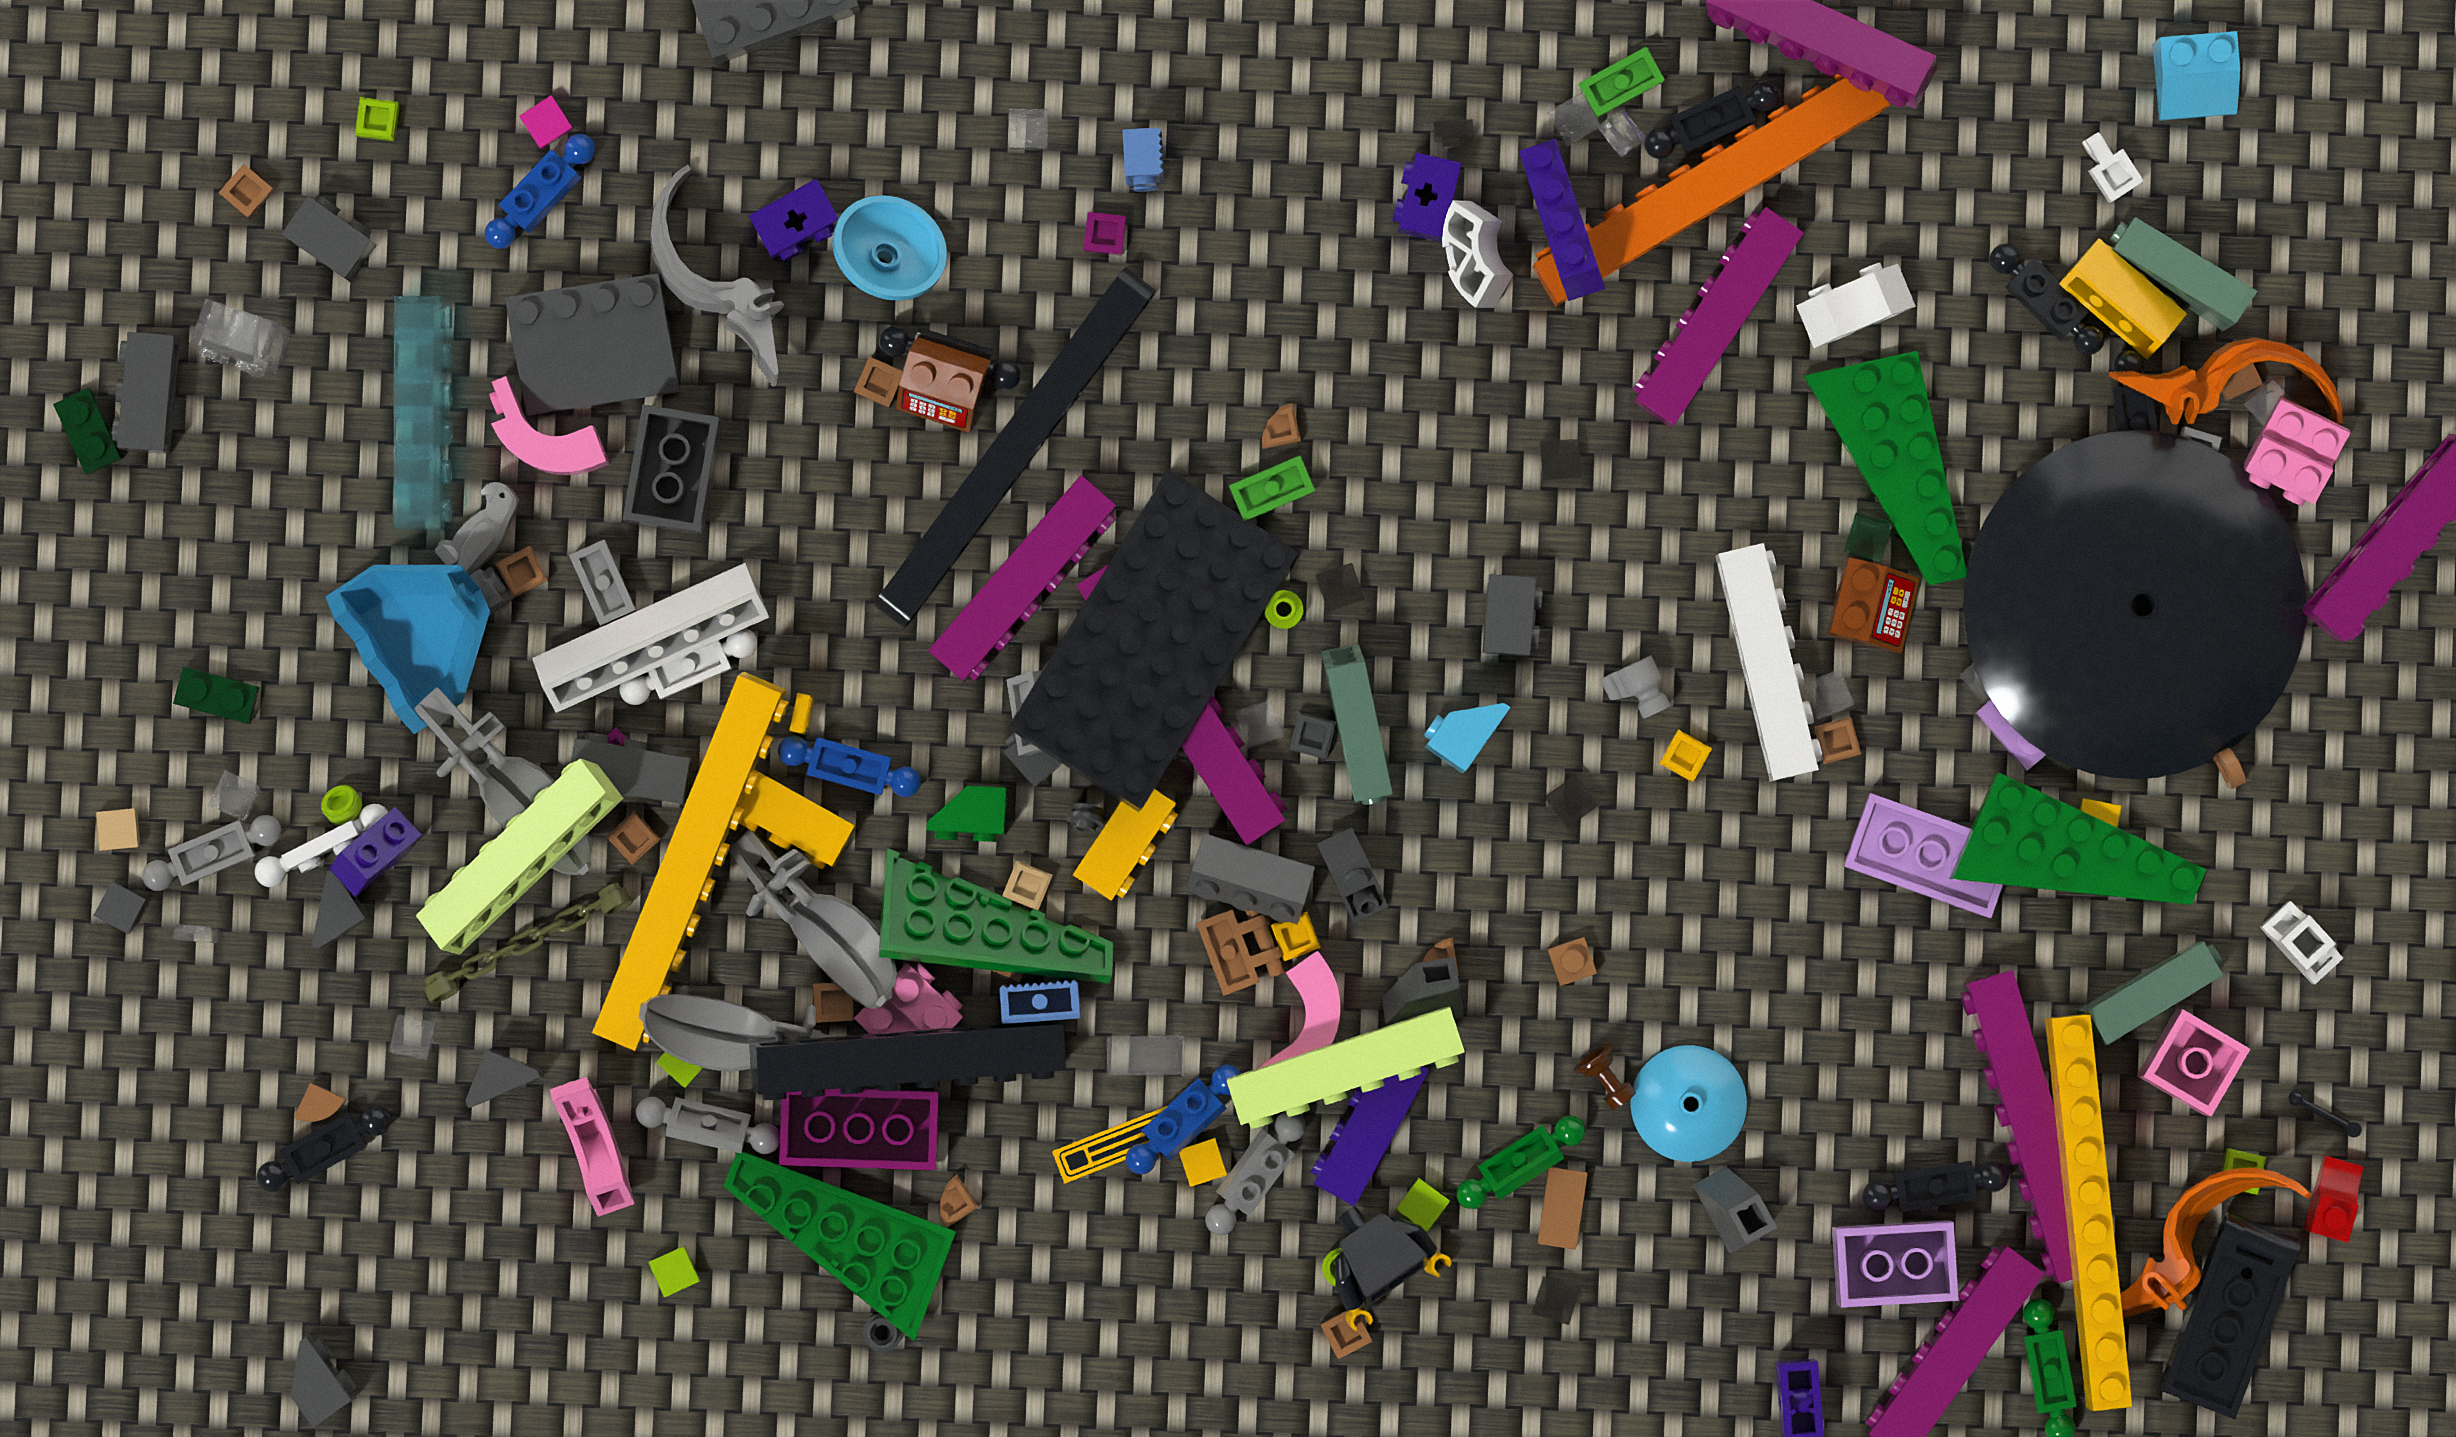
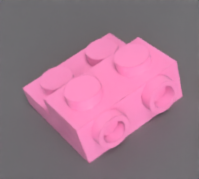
M2280 396L2243 463L2245 471L2250 473L2249 480L2262 488L2269 489L2270 485L2273 484L2284 489L2283 496L2295 504L2303 506L2306 500L2315 504L2333 472L2332 466L2346 443L2350 430Z
M906 963L897 973L896 982L892 988V998L883 1008L870 1009L864 1007L854 1019L869 1034L954 1028L964 1016L959 1012L963 1005L948 990L941 994L931 985L935 977L924 966L918 963L913 967L910 963Z

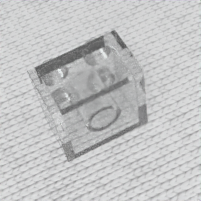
M205 298L190 343L199 347L198 354L208 360L227 366L229 359L236 361L235 367L242 369L241 371L264 378L265 372L277 374L291 331L280 323Z

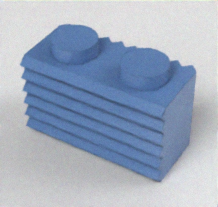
M1159 128L1123 130L1126 185L1134 186V191L1136 192L1157 190V184H1161L1164 181L1162 131Z
M1065 980L1064 983L1057 981L1055 984L1052 981L1048 984L1042 982L1040 985L1034 982L1032 986L1029 983H1026L1024 986L1019 983L1017 986L1011 984L1009 987L1003 985L1000 988L1002 1024L1081 1018L1079 983L1076 980H1073L1071 983L1068 980Z

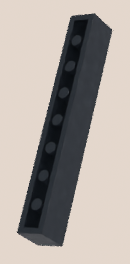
M1056 1020L749 1043L751 1090L759 1095L763 1094V1100L786 1099V1092L802 1091V1097L825 1096V1089L840 1088L841 1094H858L864 1092V1086L879 1085V1091H897L902 1089V1083L917 1082L918 1088L940 1087V1080L955 1079L956 1085H973L979 1083L978 1077L993 1076L994 1082H1011L1017 1080L1016 1074L1031 1073L1032 1079H1049L1055 1077L1054 1071H1066L1064 1024Z

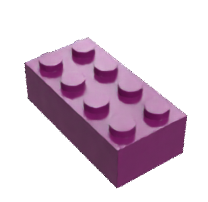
M840 1088L825 1089V1096L802 1097V1091L786 1092L787 1098L781 1100L779 1165L911 1170L938 1169L941 1091H879V1089L864 1088L863 1093L841 1094Z

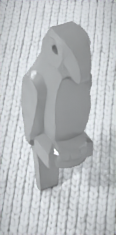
M500 482L487 484L480 492L481 496L486 497V509L470 517L459 528L452 541L441 540L438 543L435 553L446 565H461L470 576L500 549L519 504V498L506 484Z

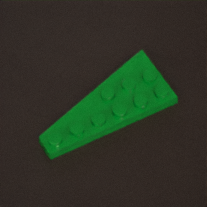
M1918 351L1804 375L1805 382L1813 391L1823 412L1831 421L1842 440L1841 442L1870 490L1876 496L1888 520L1893 524L1927 585L1931 586L1965 578L1967 570Z
M1995 773L1949 879L2192 905L2207 869L2006 775Z
M889 848L886 849L879 957L1110 983L1113 967V942L1071 924L1065 927L1046 919V914L1032 909L1029 912L1013 905V900L958 877L950 879L932 871V866L920 861L918 865L900 858V853Z
M736 1152L723 1187L915 1342L956 1231L748 1153Z

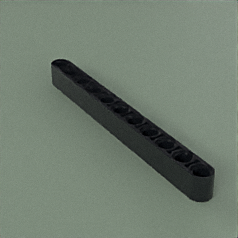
M1126 267L1119 273L880 593L874 603L876 608L903 628L908 626L1155 295L1156 289Z

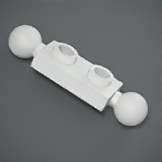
M744 628L729 635L726 642L715 641L648 671V676L643 677L640 675L620 684V695L628 704L639 705L648 699L650 691L656 689L659 699L662 700L731 670L732 667L728 657L732 655L736 658L751 656L757 648V638L751 630Z
M380 804L367 805L360 812L359 819L349 821L281 855V858L274 856L262 858L255 866L257 881L263 886L275 887L284 880L286 872L299 868L301 873L307 872L322 864L320 857L333 850L336 856H338L344 848L385 816L388 810Z

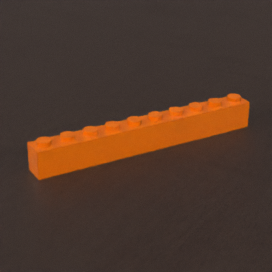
M1836 74L1834 76L1835 84L1823 90L1821 85L1812 88L1801 96L1803 103L1790 110L1787 104L1767 116L1770 120L1768 124L1758 130L1753 124L1736 134L1734 137L1737 142L1724 149L1721 144L1715 146L1701 155L1704 160L1701 164L1692 169L1688 164L1678 168L1668 175L1671 182L1659 189L1655 183L1635 195L1638 201L1627 208H1624L1622 203L1602 214L1605 221L1594 228H1591L1589 223L1585 224L1602 279L1882 113L1889 107V102L1884 98L1883 94L1872 89L1869 92L1862 91L1854 87L1849 82V79ZM1549 245L1536 254L1538 261L1533 264L1532 269L1553 304L1557 307L1567 301L1568 298Z

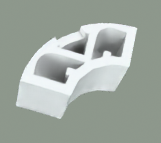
M1453 200L1445 218L1442 236V247H1446L1447 260L1450 267L1448 271L1449 276L1460 294L1474 307L1495 308L1513 276L1503 265L1498 253L1497 234L1502 221L1472 201Z
M1879 262L1860 270L1861 278L1845 285L1831 289L1830 284H1825L1809 291L1810 299L1796 306L1813 347L1817 348L1836 341L1864 327L1880 323L1916 307L1899 265L1895 264L1882 268Z

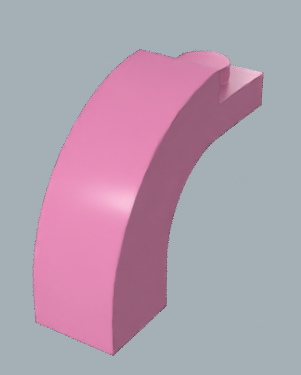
M505 376L492 381L495 392L489 393L490 399L497 415L504 413L506 418L491 424L501 442L516 457L538 470L556 475L588 473L610 464L598 431L593 425L564 436H548L539 433L528 423L511 380Z
M1318 951L1286 972L1300 993L1305 1005V1022L1300 1035L1292 1044L1258 1068L1332 1044L1340 1020V996L1333 973Z
M587 1077L550 1089L552 1101L573 1144L586 1194L597 1216L599 1217L634 1205V1198L625 1165L611 1124L596 1089L593 1090Z

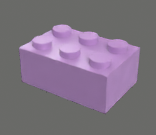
M1942 1220L1832 1227L1836 1303L1841 1308L1959 1301L1954 1222Z

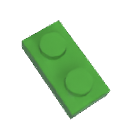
M1644 47L1578 83V87L1597 119L1664 83L1665 79L1648 48Z
M1301 456L1229 485V489L1244 521L1251 520L1315 492Z

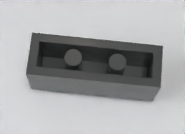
M127 332V341H121L119 361L120 364H124L123 379H118L116 385V402H121L120 418H114L112 426V439L117 441V448L124 451L170 454L181 341L176 336Z
M586 732L585 739L575 738L571 763L581 758L598 764L620 794L686 804L694 758L685 757L686 749L663 745L662 752L646 750L647 742L624 739L623 746L609 744V736Z
M1203 833L1186 891L1195 893L1203 899H1215L1231 904L1239 910H1251L1270 916L1279 922H1290L1298 925L1315 867Z

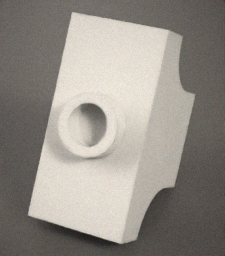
M2287 901L2260 926L2264 933L2311 984H2316L2343 959L2334 947L2336 943L2310 915L2304 914L2291 901Z

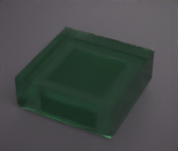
M1855 512L1844 545V552L1881 562L1892 529V522Z

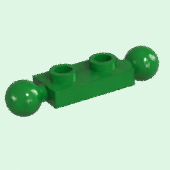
M1564 1116L1556 1123L1555 1132L1550 1135L1545 1127L1541 1125L1477 1166L1483 1178L1480 1180L1470 1178L1461 1182L1456 1192L1458 1202L1466 1209H1478L1486 1202L1487 1193L1492 1190L1497 1198L1501 1200L1563 1160L1564 1156L1559 1147L1562 1145L1576 1146L1581 1143L1586 1133L1584 1123L1576 1116Z
M2035 1298L2025 1305L2023 1311L2026 1323L2034 1328L2035 1334L2022 1337L2036 1412L2038 1414L2049 1412L2050 1414L2045 1423V1434L2047 1437H2074L2076 1425L2073 1419L2065 1414V1409L2077 1407L2063 1330L2050 1331L2049 1325L2053 1322L2055 1316L2054 1308L2049 1301L2043 1298Z

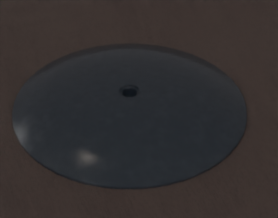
M2113 431L2083 438L2049 453L2023 472L2000 496L1986 517L1976 537L1969 558L1964 583V628L1969 653L1985 692L2010 726L2031 745L2067 766L2090 774L2123 779L2158 778L2178 774L2213 760L2216 753L2226 748L2231 749L2241 742L2271 711L2293 673L2301 649L2306 614L2301 610L2306 604L2305 579L2294 537L2283 515L2267 492L2249 480L2250 475L2241 466L2222 453L2182 436L2158 431ZM2139 594L2143 595L2147 602V608L2142 615H2137L2132 608V601Z

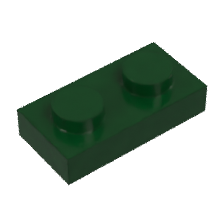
M86 388L53 404L86 475H90L123 459L116 442L112 439L110 429L90 388Z
M183 667L173 704L250 724L260 687Z

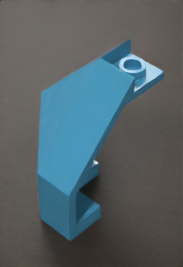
M372 565L325 596L335 621L355 642L364 666L385 688L393 711L413 734L428 726L413 708L436 687L456 707L463 703L490 609L481 588L461 565Z

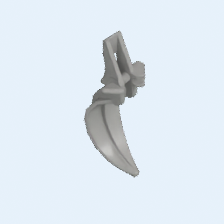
M686 165L677 171L663 188L654 208L650 237L653 259L664 284L683 303L699 310L718 312L720 314L728 313V322L725 328L741 337L754 353L759 369H761V372H764V376H766V379H769V383L774 387L777 384L778 365L772 320L775 314L784 307L782 301L767 303L775 294L773 288L761 290L754 281L745 277L733 282H711L691 272L679 259L670 240L666 220L667 212L677 190L691 174V168L689 165Z
M438 687L413 708L448 747L447 750L453 756L452 758L449 757L438 768L437 775L439 777L446 776L460 763L479 783L480 795L491 815L504 830L510 819L523 813L534 803L535 796L541 790L550 787L555 782L540 767L521 757H506L491 742L505 728L491 712L487 713L473 725ZM450 716H453L469 735L460 745L441 727ZM481 747L490 757L478 767L470 756ZM589 833L577 842L551 868L567 875L583 876L591 867L592 844Z
M748 829L729 849V853L754 884V889L758 892L753 895L746 910L747 915L755 916L768 903L784 921L790 924L794 935L808 955L838 987L867 1008H883L892 998V988L896 982L897 972L894 959L879 957L880 931L854 905L833 895L817 894L799 878L811 865L808 858L799 850L793 849L779 858L756 832ZM763 858L771 867L770 870L776 874L769 882L755 868ZM786 886L796 895L789 904L787 903L788 900L780 893Z
M680 994L658 995L649 998L641 1003L638 1016L643 1022L645 1032L649 1038L666 1053L693 1065L727 1072L750 1069L749 1043L783 1041L784 1036L791 1040L833 1037L813 1029V1027H816V1007L813 1005H809L806 1008L803 1027L772 1021L766 1015L743 1005L713 998Z

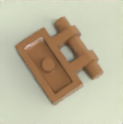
M1229 910L1196 923L1223 996L1259 983L1260 981L1255 971L1257 966L1266 964L1270 978L1285 973L1280 960L1283 957L1279 946L1275 947L1267 926L1271 924L1267 915L1251 910L1246 911L1249 920L1238 924L1233 910ZM1253 931L1261 953L1250 957L1242 935Z

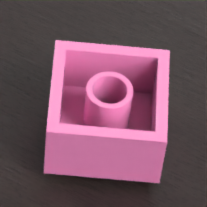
M2175 1009L2137 1076L2202 1115L2212 1116L2248 1055L2250 1048L2187 1011Z

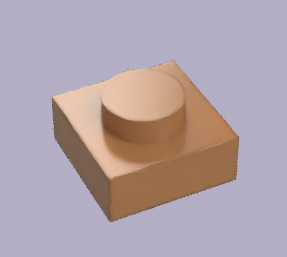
M1585 937L1547 949L1559 986L1597 974Z

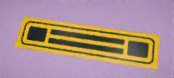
M1166 1107L1052 1151L1064 1184L1126 1160V1154L1130 1147L1139 1143L1146 1144L1150 1141L1141 1130Z

